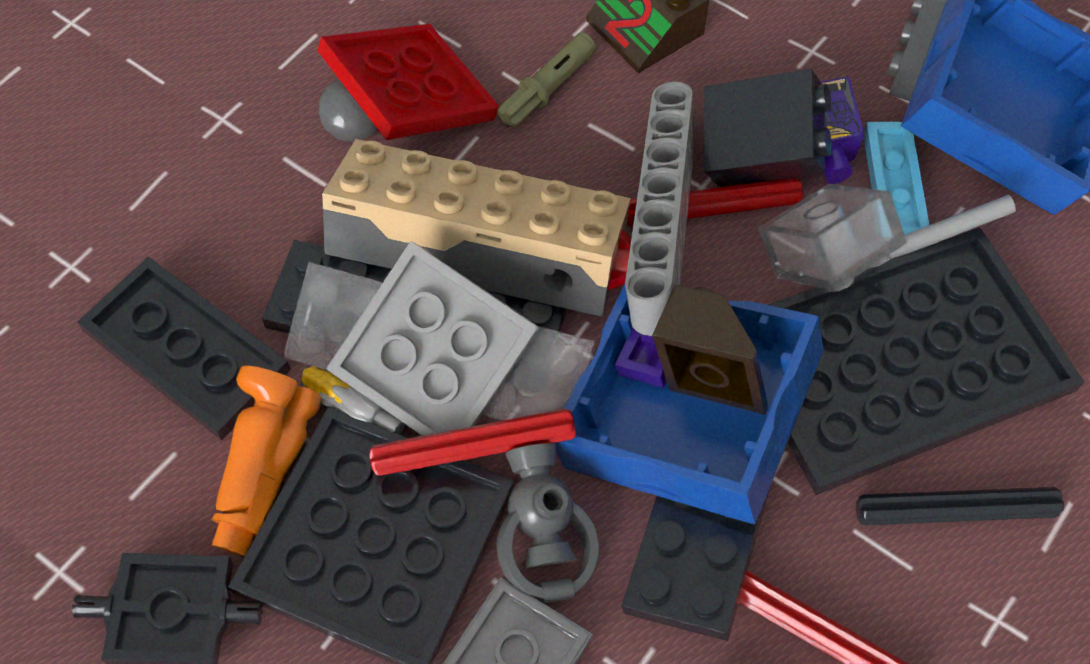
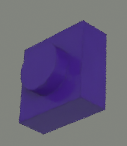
M633 328L615 363L618 375L664 388L667 380L653 337L643 335Z

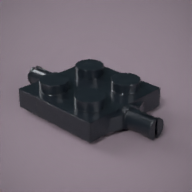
M122 553L117 580L110 589L108 596L75 595L73 601L77 605H72V615L74 618H104L107 633L101 660L106 664H218L221 640L228 624L251 623L260 625L262 622L260 614H263V605L261 601L231 600L228 586L231 582L233 562L228 556Z

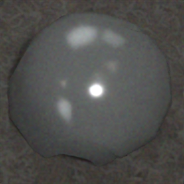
M339 79L330 82L321 94L318 103V113L323 128L336 139L354 142L355 139L362 140L370 137L377 130V127Z

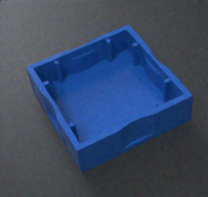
M946 0L901 127L1055 215L1090 192V35L1074 25L1051 16L1032 0Z
M624 284L602 329L597 352L590 365L579 377L564 409H570L573 414L576 434L571 440L555 442L557 444L556 453L563 467L571 471L755 525L824 351L819 316L752 301L727 300L757 350L769 406L766 414L763 415L670 391L667 382L664 388L619 376L615 363L633 329L626 286Z

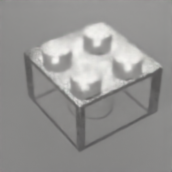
M836 184L824 186L758 228L777 278L827 289L828 291H839L849 287L855 281L854 278L870 267L879 266L887 262L891 257V253L907 243L890 191Z

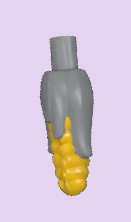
M316 366L303 370L302 384L321 395V404L399 435L403 431L405 423L333 373L321 368L318 369Z

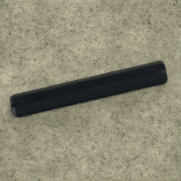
M1056 487L862 494L856 501L857 518L862 525L1056 518L1064 511L1062 492Z

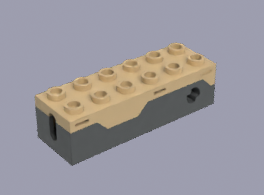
M355 139L322 193L324 252L328 255L392 269L409 242L412 241L484 290L597 316H603L611 289L625 284L631 237L625 231L631 198L614 195L608 191L590 190L567 185L562 181L539 179L521 175L511 170L502 171L474 165L469 161H456L428 155L423 151H409L382 145L376 141Z

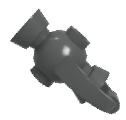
M555 443L529 445L505 453L513 473L520 474L522 480L515 485L508 500L509 515L503 521L497 537V557L505 577L518 590L538 599L543 604L573 599L575 593L592 576L599 554L598 537L591 519L582 508L573 502L570 490L563 481L549 475L550 469L555 467L557 445ZM570 521L578 531L583 546V560L579 572L573 580L571 578L539 582L537 586L522 575L515 563L512 550L515 529L517 528L521 533L533 538L532 547L526 551L525 569L541 568L577 560L569 542H563L559 534Z

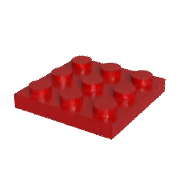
M431 24L322 36L317 49L318 53L386 140L494 121L500 106Z

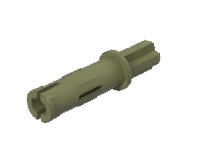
M578 33L531 78H523L519 83V89L498 108L497 114L501 118V122L506 127L511 126L515 128L536 108H544L548 104L549 96L596 51L594 40L586 33Z

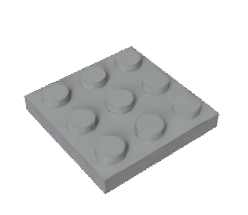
M410 241L326 369L422 436L475 426L540 327L415 242Z

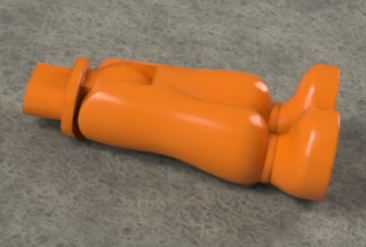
M242 366L236 378L241 390L254 397L255 403L253 407L244 409L236 420L229 456L216 500V510L224 514L214 513L212 518L214 522L218 523L212 546L241 557H245L254 536H257L276 502L283 480L299 455L307 437V421L318 413L322 402V397L319 393L306 387L297 386L298 382L295 379L255 366Z

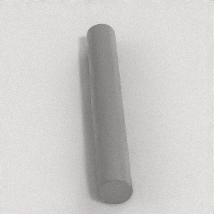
M1006 195L873 247L875 257L880 264L1016 212L1014 201L1010 195Z

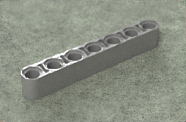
M683 82L664 83L658 86L652 94L625 280L632 327L637 332L652 336L674 286H680L696 135L692 88Z

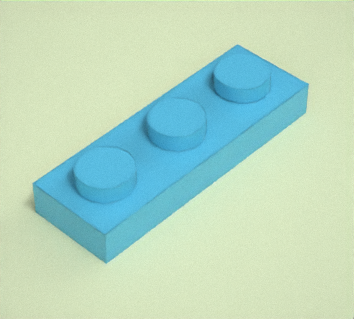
M866 122L863 131L880 244L929 226L914 134L901 127L902 122Z

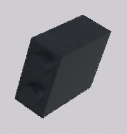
M811 68L704 86V173L719 187L826 173L825 156H830L832 153L831 135L829 129L825 128L824 114L831 110V96L828 85L822 84Z

